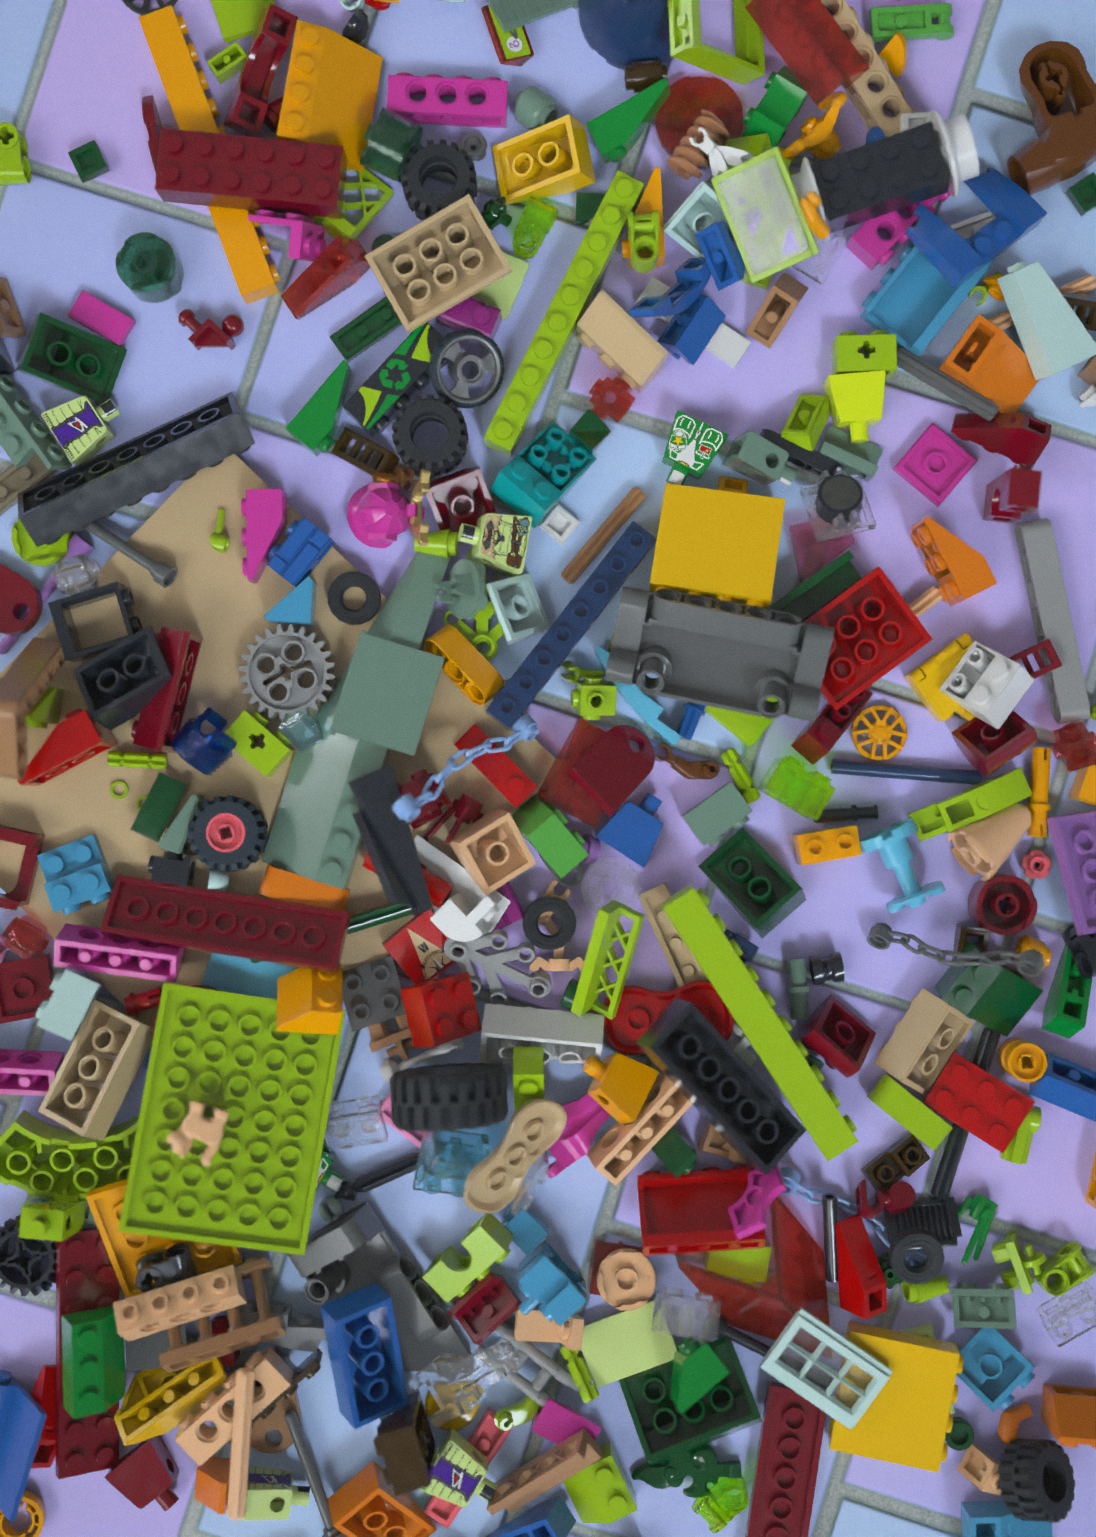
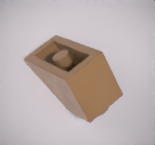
M783 272L771 288L745 333L766 347L771 348L804 297L808 287Z

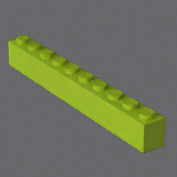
M617 170L483 437L485 446L509 458L512 457L576 330L577 323L583 316L627 228L628 211H632L634 214L641 200L644 183Z
M687 885L660 903V906L818 1149L829 1162L859 1142L853 1134L857 1130L855 1124L848 1114L842 1117L837 1109L841 1105L840 1101L831 1089L826 1092L821 1082L825 1078L817 1066L814 1064L810 1067L804 1057L809 1055L799 1039L793 1041L788 1032L792 1030V1027L783 1014L777 1016L772 1009L776 1003L767 989L761 992L757 986L756 981L760 978L750 964L745 966L739 958L743 952L734 939L728 941L722 932L727 927L717 913L712 916L706 905L710 901L701 888L695 890L692 885Z

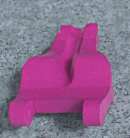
M588 1092L578 1099L558 1103L566 1111L567 1122L559 1139L548 1149L556 1159L544 1170L549 1178L557 1176L568 1166L585 1156L599 1127L611 1116Z

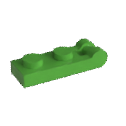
M950 3L871 8L869 12L870 35L873 42L890 41L900 31L906 40L932 38L948 40L954 36V28L950 24V17L953 14L952 5ZM931 18L937 19L938 24H932Z

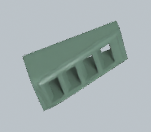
M191 795L157 847L177 854L187 852L191 840H188V833H191L192 828L189 827L190 820L194 821L196 815L193 813L196 809L202 808V803L205 800L204 796Z

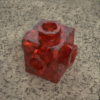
M617 376L613 380L609 377H606L604 381L599 378L589 391L592 395L589 401L594 405L591 410L603 420H606L609 416L617 423H620L637 399L627 392L630 386ZM609 393H614L616 396L612 404L606 402V396Z
M1083 722L1070 723L1060 729L1053 730L1055 742L1051 743L1054 757L1056 760H1062L1068 772L1096 764V735L1094 731L1089 732Z

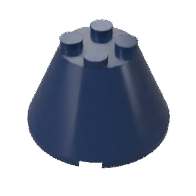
M580 0L579 22L583 36L592 51L595 50L606 59V63L624 70V66L631 65L632 61L660 59L661 65H665L674 59L670 54L668 0Z

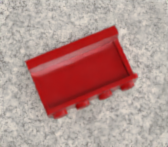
M737 1165L728 1170H720L719 1167H706L702 1171L689 1172L687 1175L682 1173L678 1178L672 1173L661 1174L657 1170L645 1171L643 1175H638L637 1192L643 1256L764 1249L766 1242L765 1228L739 1239L734 1232L728 1211L729 1207L736 1203L745 1193L748 1185V1172L755 1169L750 1168L748 1165Z

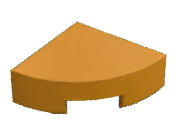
M901 31L894 35L878 55L886 60L889 70L896 78L900 77L907 67V41Z

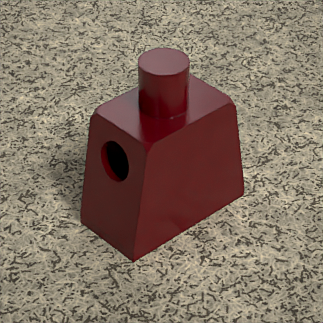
M161 1435L141 1441L121 1457L119 1465L115 1468H110L104 1477L139 1509H143L155 1499L161 1508L167 1511L179 1499L170 1487L180 1473L179 1468Z

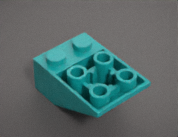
M551 421L499 472L490 491L519 516L532 517L531 526L535 529L592 466L596 458L555 422Z

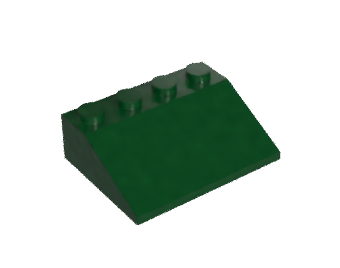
M708 1335L702 1337L729 1371V1374L682 1414L670 1398L674 1360L619 1380L646 1461L651 1466L763 1422L733 1343L728 1338L723 1336V1338L717 1337L714 1339Z

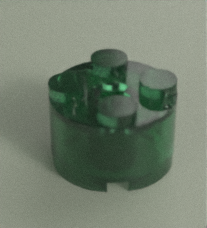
M383 107L378 115L377 123L371 122L365 133V140L369 143L363 151L360 165L391 180L401 182L403 163H408L407 155L410 151L416 154L415 147L421 143L423 128L415 121Z
M149 232L137 233L126 239L124 246L116 255L115 265L120 279L132 294L139 300L149 303L163 302L178 294L182 288L184 271L181 260L171 245L156 234Z

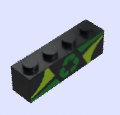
M428 322L414 329L343 405L345 412L371 437L376 432L382 433L391 422L389 418L396 411H403V405L407 401L410 403V396L415 390H422L430 382L429 360L433 349L443 336ZM442 358L440 369H442L449 362L450 359Z

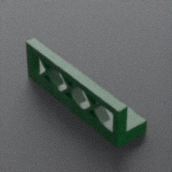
M848 550L773 603L769 609L795 614L802 620L862 578L850 562L854 556Z

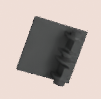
M392 956L342 972V998L352 1032L406 1014L400 992L402 985Z
M186 1324L179 1325L182 1343L187 1345ZM167 1329L129 1342L125 1339L127 1372L162 1368L159 1354L168 1352L170 1347Z

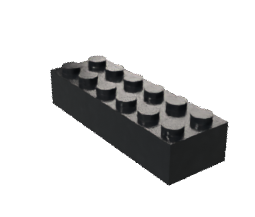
M676 998L635 1042L751 1168L768 1175L806 1131L805 1127L691 1002Z

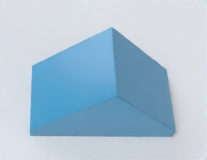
M308 576L267 612L264 617L272 624L314 626L316 582Z

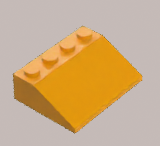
M297 20L276 139L341 145L344 147L348 159L347 168L363 172L383 57L329 28Z

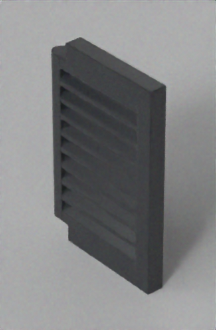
M948 1197L947 1200L938 1198L914 1201L906 1212L901 1214H890L884 1206L883 1212L890 1243L897 1234L905 1229L920 1228L933 1234L942 1247L958 1246L957 1237H962L954 1197ZM913 1246L910 1249H908V1251L921 1250L925 1248H923L922 1246Z

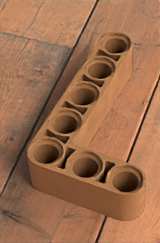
M34 637L0 679V777L22 780L25 776L28 764L26 717L65 664L62 648L57 640Z

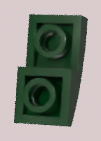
M160 772L130 830L158 843L187 785Z

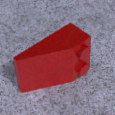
M74 709L64 715L66 720L56 725L28 764L24 778L17 781L20 786H40L118 743L109 729L92 720L88 710Z

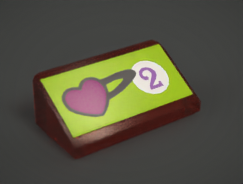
M486 5L481 8L500 64L521 67L534 56L525 26L504 33L490 6Z

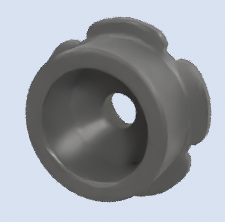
M476 132L467 133L459 142V151L465 149L469 159H472V161H481L485 158L486 149L488 148L486 139ZM471 146H476V149L471 150Z

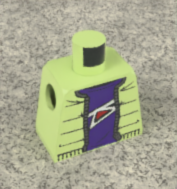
M81 396L42 413L41 416L70 461L77 466L94 457L114 438L115 435L107 422L121 413L111 399L96 407L94 402L87 396Z
M451 1428L436 1453L431 1485L420 1490L458 1506L466 1507L474 1493L489 1502L497 1489V1484L485 1477L489 1462L487 1457L456 1430Z
M249 1465L246 1515L240 1520H286L290 1516L291 1505L308 1506L310 1486L293 1485V1475L289 1470Z

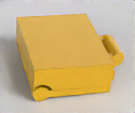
M967 633L956 637L903 676L936 722H945L954 715L953 712H956L967 721L975 718L973 714L966 709L964 710L962 706L939 690L973 644L972 638Z

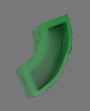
M786 65L777 73L773 71L764 86L767 89L764 97L755 109L753 107L749 109L742 122L746 127L741 137L768 133L772 148L778 146L786 134L785 130L792 119L799 113L815 83Z

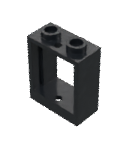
M113 582L48 602L65 661L75 663L95 657L143 629L139 617H134L131 605H134L135 602L129 587L126 588L125 585L119 582ZM116 596L128 635L82 649L70 610Z

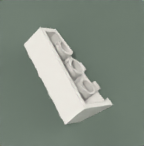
M485 1003L480 1063L503 1062L504 1067H513V1047L543 1046L544 1065L551 1060H559L561 1064L585 1063L591 1055L600 1060L603 1046L604 1015L587 1012L580 1017L573 1012Z

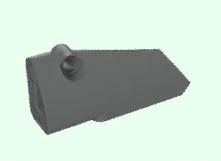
M367 1201L342 1214L337 1220L328 1223L309 1236L305 1255L287 1254L301 1277L306 1278L307 1282L304 1286V1293L306 1298L314 1304L320 1305L326 1301H333L375 1282L391 1297L404 1372L434 1371L469 1377L475 1361L474 1356L431 1288L422 1278V1274L413 1260L407 1254H400Z

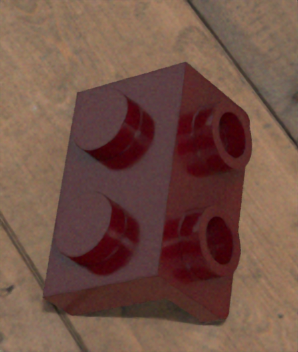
M489 1272L480 1281L477 1280L476 1286L462 1297H458L453 1304L454 1306L448 1311L450 1317L460 1322L473 1343L480 1345L522 1303L505 1278L494 1272Z

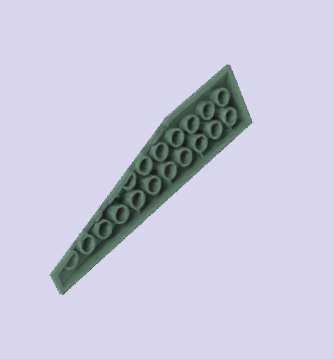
M416 552L367 634L422 651L437 604L436 596L441 591V589L435 588V584L444 581L450 559ZM352 658L334 686V691H331L329 694V701L323 704L297 747L262 858V862L343 890L348 888L362 843V837L352 814L363 809L348 782L385 767L391 749L339 733H335V735L329 734Z

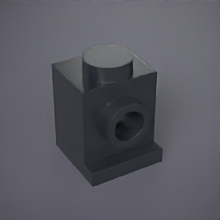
M164 851V856L151 855L148 864V873H152L151 881L182 886L193 885L197 862L196 857L198 855H185V859H182L183 853L177 854L171 851Z

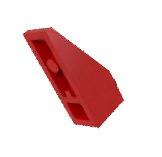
M474 724L454 745L459 750H470L483 744L489 737ZM494 742L491 743V749L499 748ZM487 752L474 758L471 762L515 808L538 787L504 752Z

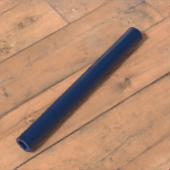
M832 759L830 767L831 774L970 785L981 783L982 774L977 770Z

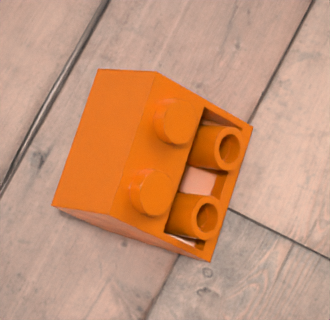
M1043 1383L1040 1419L1060 1444L1072 1448L1078 1447V1444L1090 1445L1096 1449V1388Z

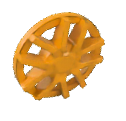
M883 705L871 706L861 711L854 719L851 727V739L856 750L862 756L875 761L887 760L896 756L903 749L908 737L906 723L902 715L892 707ZM875 710L886 711L881 720ZM869 712H871L875 720V722L871 724L864 716ZM892 714L896 719L888 725L886 720ZM862 720L867 729L856 731L859 721ZM900 723L902 733L892 729ZM866 733L868 740L858 742L857 734ZM892 735L901 737L899 744L890 740ZM871 743L870 754L863 750L861 746ZM887 744L896 748L893 752H891L888 755ZM876 745H881L882 756H875Z

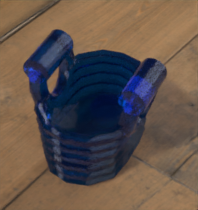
M209 707L197 719L189 718L188 722L171 739L170 745L184 761L204 775L210 776L233 757L232 750L237 746V741L223 731L227 720ZM207 720L216 729L210 734H204L201 732V724Z

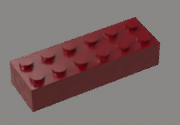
M161 128L155 190L163 202L255 211L259 209L276 213L342 219L348 159L344 147L341 145Z

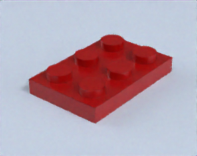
M954 1051L923 1103L1001 1153H1004L1035 1101Z

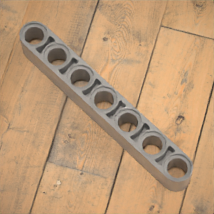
M1048 518L1018 523L1015 527V536L1037 643L1050 639L1063 665L1044 674L1054 720L1057 724L1088 719L1090 716V705L1052 524ZM1044 648L1040 649V656L1045 666L1051 664Z

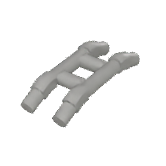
M505 1322L495 1331L518 1349L508 1364L483 1344L475 1351V1354L491 1369L519 1388L542 1408L548 1398L554 1399L541 1390L551 1375L574 1391H581L580 1387H576L568 1370L557 1364L530 1342L515 1340L513 1337L514 1329ZM527 1357L542 1367L532 1383L517 1372Z

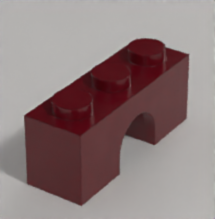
M1017 464L987 484L983 520L1014 523L1021 518V513H1031L1038 509L1042 471L1032 470L1031 465Z

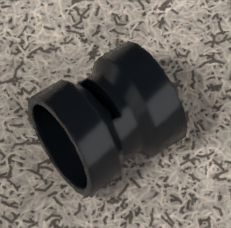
M840 952L830 953L827 957H821L820 955L809 956V969L814 986L822 985L825 981L829 980L835 983L844 982L845 972Z

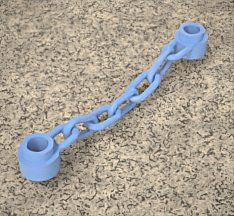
M525 715L513 725L512 732L514 734L511 736L489 738L483 744L470 750H460L447 760V766L438 775H433L429 778L421 796L415 799L412 794H406L396 801L392 810L401 820L405 819L406 822L414 820L421 812L419 807L428 801L438 798L445 785V779L453 771L462 769L471 763L474 758L487 752H504L510 750L512 745L519 740L531 741L539 733L538 724L530 715ZM504 741V747L491 749V743ZM466 753L465 758L467 760L457 766V763L453 760ZM433 780H435L436 784H440L434 795L432 791H428Z
M789 1167L780 1168L787 1188L782 1194L791 1195L794 1193L806 1199L809 1203L822 1205V1200L812 1199L814 1193L826 1194L829 1193L828 1191L807 1188L800 1184L801 1175L796 1170ZM800 1188L801 1190L805 1191L804 1194L798 1191L797 1189ZM837 1196V1201L842 1203V1205L838 1204V1208L843 1209L851 1216L855 1215L856 1213L848 1208L851 1205L856 1207V1202L849 1198L844 1199ZM861 1217L863 1223L875 1231L889 1248L890 1243L882 1234L885 1230L887 1232L886 1225L875 1217L871 1219L877 1224L875 1227L868 1220ZM927 1250L907 1251L905 1255L906 1263L911 1266L923 1264L927 1258Z

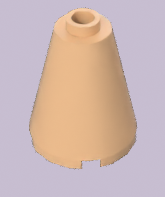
M1015 803L992 815L951 831L947 836V842L951 840L953 842L954 848L951 849L953 856L971 875L974 876L976 873L983 875L980 880L991 879L1031 826V813L1023 804Z

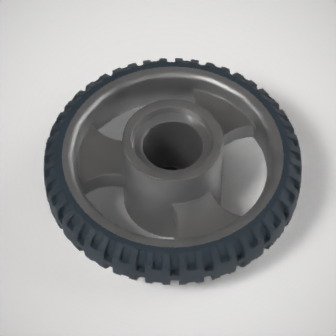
M460 329L447 334L433 349L429 360L430 381L438 396L446 398L449 404L453 402L459 408H475L485 404L497 393L503 380L504 360L494 340L477 330ZM474 340L483 345L488 352L482 358L461 352L459 341ZM442 358L450 359L448 371L451 378L456 381L450 390L445 387L441 378L440 367ZM469 361L472 367L471 372L464 377L462 367ZM485 372H490L492 376L486 388L481 393L470 397L468 387L479 384L483 380Z

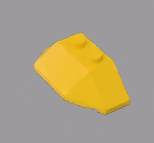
M217 1357L168 1373L163 1368L142 1370L136 1374L126 1392L120 1410L118 1409L114 1416L123 1445L128 1446L168 1433L178 1425L187 1413L191 1411L194 1414L198 1411L204 1398L212 1391L218 1393L227 1377L220 1358Z

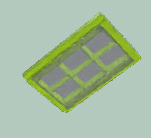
M779 146L711 179L752 284L820 253L814 235L807 226L799 206L800 199Z

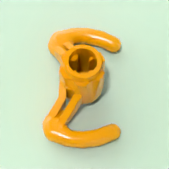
M835 91L817 102V107L819 110L827 109L824 115L818 118L811 116L800 127L802 130L799 136L800 139L795 140L786 149L779 147L782 156L792 159L802 151L810 150L817 160L833 157L842 146L839 142V136L833 130L839 109L847 100L846 93Z

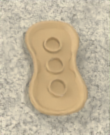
M531 1099L523 1103L514 1112L499 1144L471 1170L465 1180L464 1201L469 1208L479 1213L491 1214L505 1208L516 1197L532 1164L559 1139L565 1128L567 1114L560 1104L547 1099Z

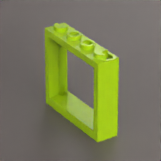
M668 0L671 57L741 85L764 76L765 56L762 0H733L736 57L701 42L700 0Z

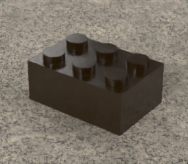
M420 1391L408 1394L409 1405L380 1418V1424L377 1426V1435L374 1438L376 1454L378 1457H383L386 1466L383 1467L385 1483L387 1487L392 1486L395 1497L430 1486L432 1482L437 1445Z

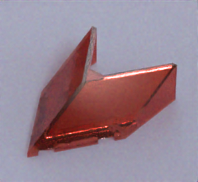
M780 1195L770 1205L775 1275L758 1287L691 1265L683 1254H675L679 1269L719 1314L725 1317L730 1326L776 1341L801 1307L830 1326L824 1251ZM802 1328L792 1339V1342L812 1353L821 1343L820 1340ZM826 1346L820 1355L832 1359V1349Z

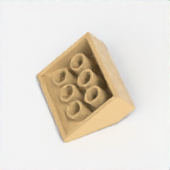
M469 194L365 255L367 262L407 333L513 272Z

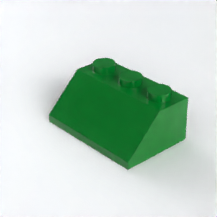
M109 1306L61 1315L63 1407L73 1419L105 1412L126 1396L124 1338L117 1332L114 1307Z

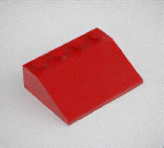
M880 567L871 570L803 621L834 628L833 642L820 689V695L834 711L840 709L932 640L930 634Z

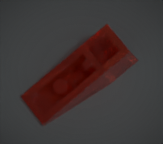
M338 235L281 295L295 319H301L354 285L371 268L365 258L367 252L358 240Z

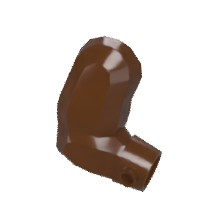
M1048 41L1035 46L1025 55L1019 68L1021 92L1032 112L1033 125L1039 138H1034L1007 159V168L1011 180L1029 195L1051 188L1059 182L1076 176L1096 161V84L1087 71L1083 55L1078 48L1068 42Z

